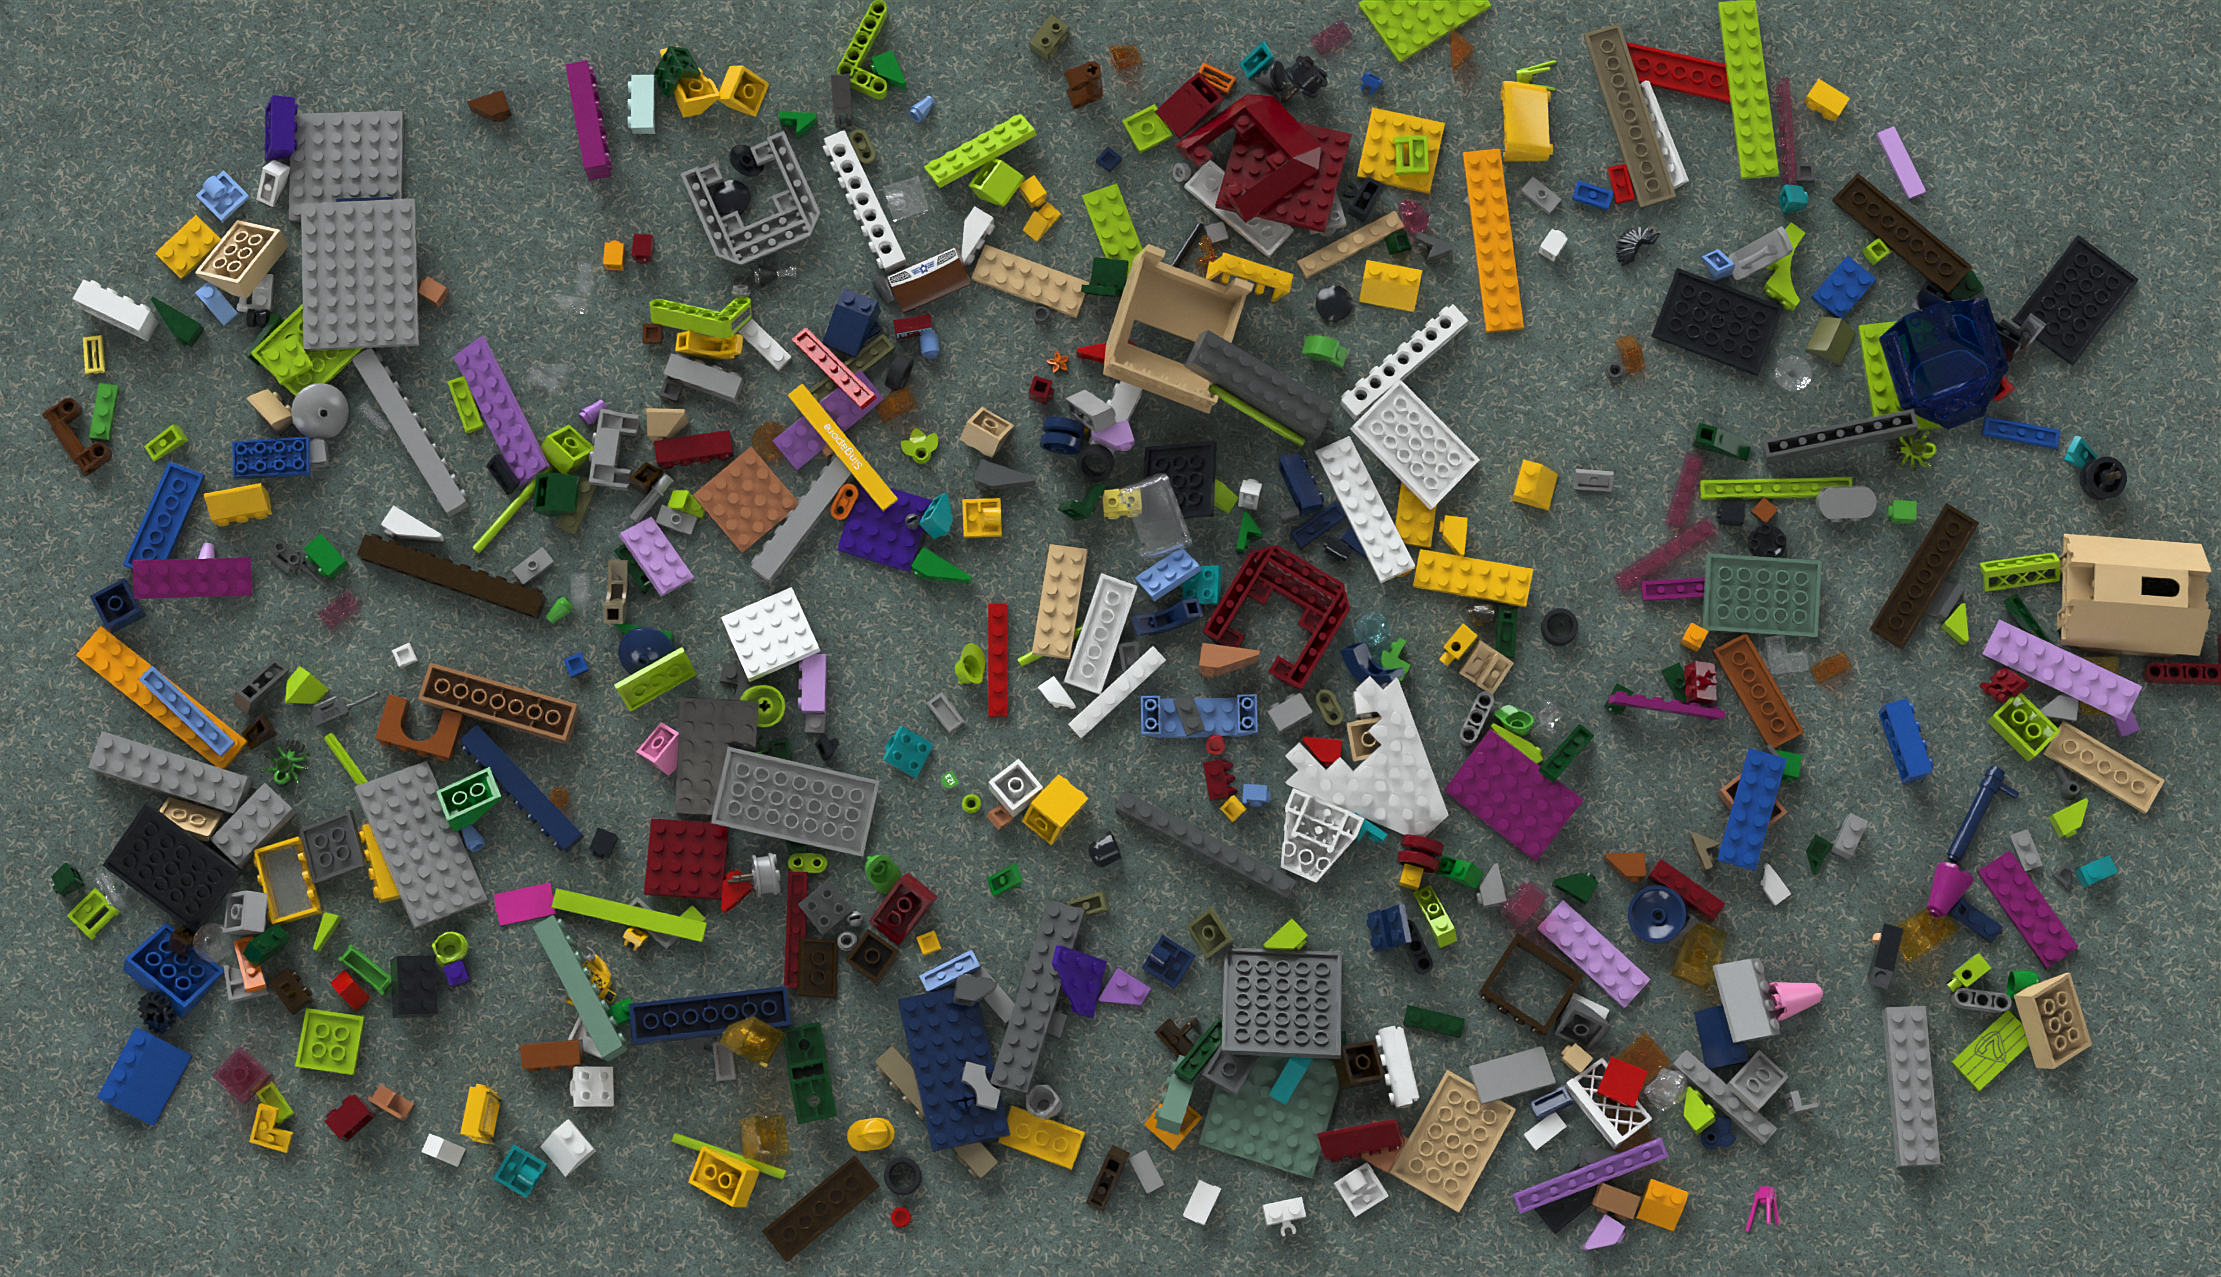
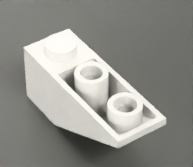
M975 206L964 221L961 256L965 266L972 263L975 257L973 254L977 249L980 250L985 242L983 239L987 234L990 235L995 228V225H993L994 218Z

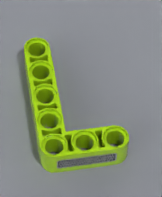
M748 297L734 299L721 312L663 299H655L649 303L651 322L718 338L733 336L752 318L751 300Z

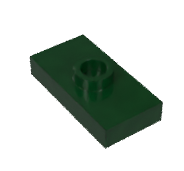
M1678 662L1663 669L1661 673L1675 700L1685 703V676Z

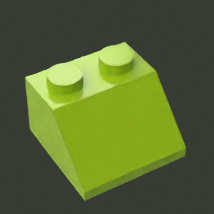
M567 425L546 436L541 449L547 461L561 474H571L589 458L590 451L594 450V446L571 425Z

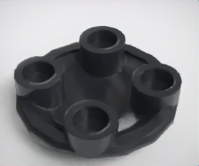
M727 180L716 188L713 201L716 209L721 213L728 215L738 211V214L741 215L750 203V193L742 182Z
M1331 285L1319 292L1316 297L1315 307L1323 318L1332 322H1339L1350 314L1353 300L1351 294L1345 288Z
M1764 523L1751 532L1748 538V547L1754 556L1779 558L1785 551L1787 538L1779 528Z

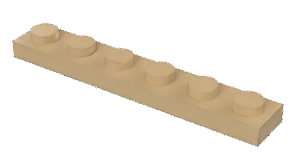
M1393 211L1297 261V265L1305 279L1384 239L1389 234L1396 233L1403 229L1404 225L1396 211Z

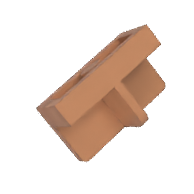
M381 1084L373 1097L369 1096L367 1099L404 1122L415 1105Z

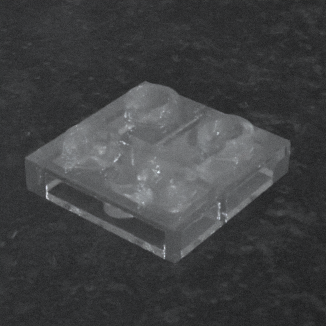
M919 176L883 186L894 223L929 213Z
M103 869L96 872L95 874L98 878L96 883L101 890L104 889L106 893L105 899L109 906L122 911L131 908L126 898L132 894L133 888L121 879L116 880L114 874ZM124 884V891L118 893L119 886Z

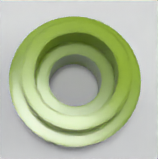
M969 794L963 798L962 808L967 813H976L981 808V800L977 795ZM974 801L975 806L969 807L968 803Z

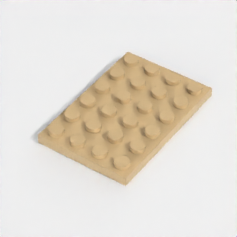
M1447 1070L1392 1167L1390 1174L1459 1213L1516 1109L1501 1100L1481 1105L1475 1086Z

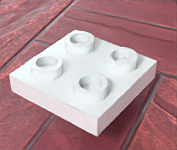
M573 1067L570 1094L573 1096L574 1107L614 1106L613 1067Z
M1368 1162L1334 1183L1354 1217H1357L1389 1196Z

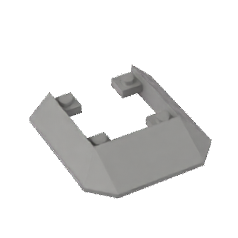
M784 131L767 138V141L750 148L758 166L772 160L776 161L788 190L772 196L778 213L744 227L738 211L720 218L707 187L723 181L716 162L700 169L695 167L680 174L717 257L742 266L811 237L820 216V210Z

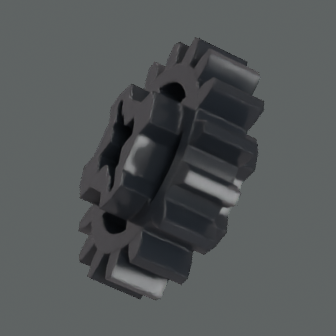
M150 992L140 998L141 1000L138 1002L140 1007L137 1010L142 1013L139 1017L144 1018L143 1024H148L149 1030L154 1028L155 1033L160 1031L163 1034L173 1028V1025L176 1024L174 1018L177 1016L173 1014L172 1011L175 1009L171 1007L170 1001H165L164 995L160 997L159 992L155 994Z

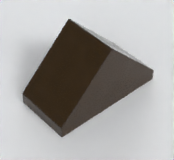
M645 462L629 477L630 486L647 495L652 489L651 486L655 485L662 470Z
M263 713L259 714L242 732V736L247 740L251 750L277 735L270 721Z
M183 926L171 933L168 949L185 958L202 935L200 933L196 935Z

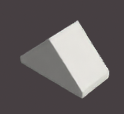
M429 1134L421 1152L458 1167L466 1149Z

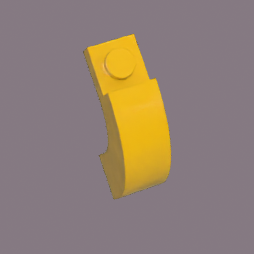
M692 331L677 333L675 351L697 358L734 359L735 355L741 354L743 336L734 334L729 338H718L701 335Z

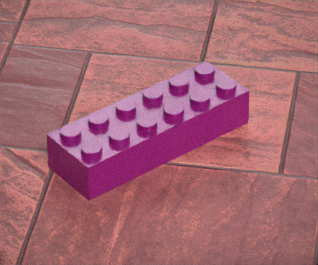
M587 60L565 64L583 166L588 180L611 177L610 170H613V166L609 156L610 149L605 136L607 133L602 119L604 117L600 107V95L596 86L597 79L593 66H589Z

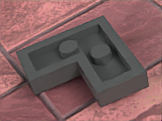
M2030 313L2021 327L2006 316L2000 321V324L2025 337L2018 350L2022 354L2025 353L2046 325L2032 313Z
M724 662L719 681L737 685L734 700H740L747 689L759 685L760 678L749 682L743 666Z

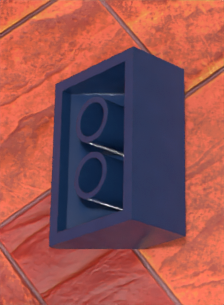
M1300 454L1279 457L1278 469L1296 507L1299 509L1301 518L1322 509L1323 502H1325L1324 497L1315 488V485H1317L1316 480L1307 471L1309 467L1306 459L1301 458Z
M1723 1005L1694 1012L1704 1063L1709 1070L1744 1064L1748 1061L1744 1042L1733 1043Z

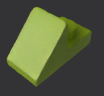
M672 491L667 507L700 519L704 518L706 511L693 495H690L689 491Z

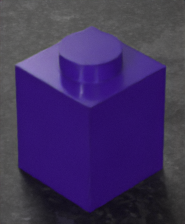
M462 960L443 967L449 985L452 988L472 981L466 964Z

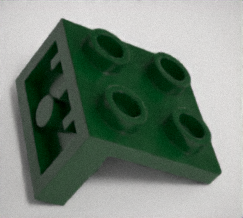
M674 46L668 47L653 73L666 98L671 97L682 77L698 79L701 74L689 50Z
M1094 257L1091 282H1089V285L1082 284L1081 292L1090 295L1121 298L1127 281L1129 261Z
M1100 483L1090 486L1082 502L1077 499L1060 503L1057 510L1075 521L1091 517L1096 510L1094 506L1097 500L1099 501L1104 495L1105 491L1103 489L1105 484Z

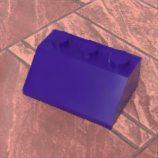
M272 95L265 108V161L291 157L293 151L297 149V139H294V133L297 132V122H294V116L297 115L298 105L295 104V97Z

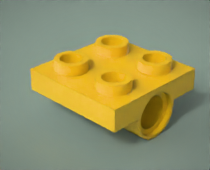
M1000 498L962 500L964 538L1002 537Z

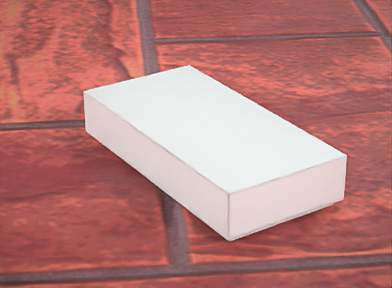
M1555 1112L1544 1118L1523 1136L1536 1151L1567 1126Z

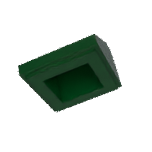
M1406 232L1391 233L1385 237L1389 255L1412 249Z

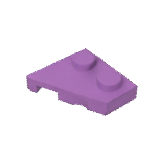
M1118 968L1098 1001L1141 1006L1151 988Z

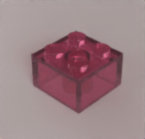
M1532 881L1528 884L1524 882L1515 892L1516 897L1513 898L1511 896L1502 907L1504 911L1501 915L1518 930L1548 897Z
M239 1046L212 1076L241 1103L246 1104L273 1074L246 1049Z

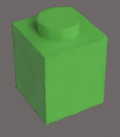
M1893 500L1890 506L1887 507V517H1890V523L1913 524L1916 521L1917 501Z

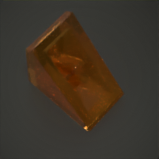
M1451 31L1449 36L1452 72H1456L1473 54L1474 46L1456 31Z
M1111 45L1109 47V57L1116 73L1143 62L1136 45Z
M1633 334L1614 340L1627 375L1645 369L1642 346Z

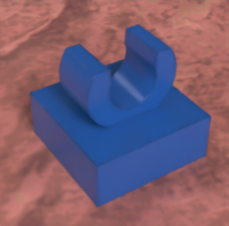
M1367 72L1361 79L1365 83L1361 85L1360 89L1364 90L1366 85L1371 87L1369 95H1372L1376 89L1381 87L1384 81Z

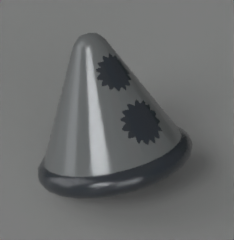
M1274 61L1273 64L1256 74L1254 80L1274 89L1276 92H1281L1286 82L1283 64L1280 61Z

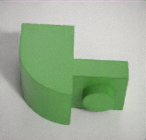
M1306 336L1302 354L1314 361L1325 360L1336 367L1344 366L1348 349L1339 345V341L1324 336Z
M1399 638L1397 642L1393 641L1388 650L1391 654L1383 650L1380 659V666L1385 669L1403 668L1405 675L1398 678L1400 684L1410 668V664L1398 658L1406 644V641L1402 638Z

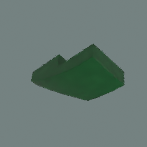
M1816 834L1806 849L1811 871L1814 875L1818 872L1824 858L1833 845Z

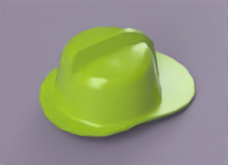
M968 643L965 645L961 658L955 665L954 669L959 684H979L983 680L986 660L983 651L976 644Z

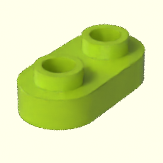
M795 853L790 856L788 866L793 872L821 874L827 868V860L821 854ZM797 859L801 860V864L799 866H796L794 864L795 860ZM819 860L821 864L814 866V861Z

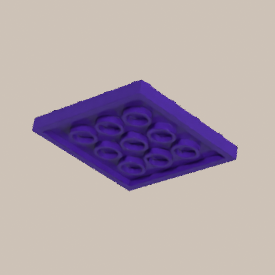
M859 483V497L848 515L837 551L910 573L924 529L921 526L915 530L908 529L905 519L909 514H916L921 521L933 500L889 487L898 498V501L883 512ZM916 517L913 518L912 520L908 521V523H911L912 521L916 520L917 518H916Z

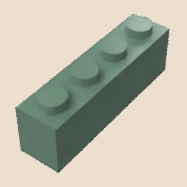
M1179 1055L1177 1062L1173 1061L1170 1073L1173 1075L1172 1078H1167L1164 1088L1168 1090L1167 1093H1162L1159 1103L1163 1105L1162 1108H1157L1154 1119L1158 1120L1155 1128L1176 1135L1179 1134L1197 1079L1196 1076L1192 1083L1189 1084L1174 1074L1176 1067L1185 1058Z

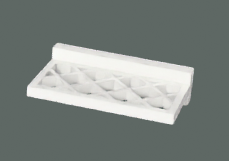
M1602 1057L1574 1079L1569 1080L1565 1088L1612 1148L1616 1149L1623 1141L1652 1121V1118L1638 1100L1635 1104L1637 1109L1621 1107L1618 1102L1617 1106L1607 1105L1606 1097L1603 1098V1104L1595 1103L1592 1100V1094L1598 1091V1089H1593L1594 1079L1602 1080L1603 1078L1602 1076H1595V1068L1602 1065L1606 1070L1608 1065ZM1582 1078H1590L1591 1088L1582 1087L1578 1081ZM1605 1108L1616 1109V1118H1607L1605 1116ZM1619 1110L1630 1111V1120H1618ZM1633 1112L1641 1113L1645 1120L1641 1123L1632 1122ZM1618 1123L1629 1125L1628 1133L1624 1136L1617 1130Z

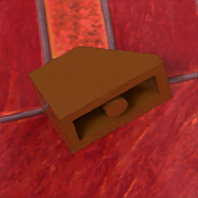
M1606 853L1604 855V861L1622 878L1629 879V882H1641V879L1646 877L1645 853Z

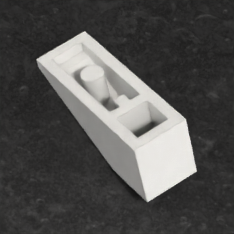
M1254 479L1243 480L1238 506L1257 510L1262 484Z
M394 505L381 523L385 529L383 532L392 538L397 536L400 539L439 542L444 540L442 534Z

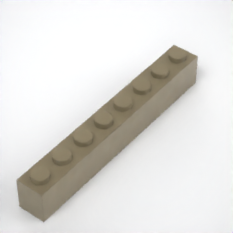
M891 1046L875 1061L877 1064L875 1069L882 1077L887 1075L890 1079L888 1082L895 1091L899 1089L904 1094L902 1099L909 1106L913 1104L917 1108L915 1113L921 1120H924L913 1068ZM981 1142L953 1148L956 1151L954 1156L961 1164L966 1162L970 1167L968 1169L969 1173L975 1179L979 1177L982 1180L999 1164Z

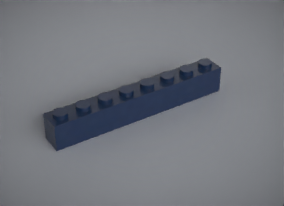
M478 725L460 740L463 744L461 748L467 755L473 754L477 758L474 762L481 769L484 767L491 768L495 781H499L503 785L500 789L507 796L511 794L516 799L513 802L520 810L523 808L527 810L528 814L526 816L534 824L538 822L542 826L539 830L547 838L551 836L555 840L553 844L560 851L564 849L566 852H569L584 837Z

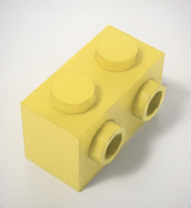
M1140 487L1104 490L1105 492L1102 497L1104 517L1118 519L1122 515L1137 517L1142 513Z

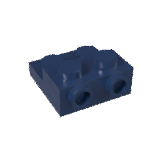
M1404 904L1368 913L1367 926L1371 930L1372 935L1370 944L1375 952L1389 951L1412 942Z

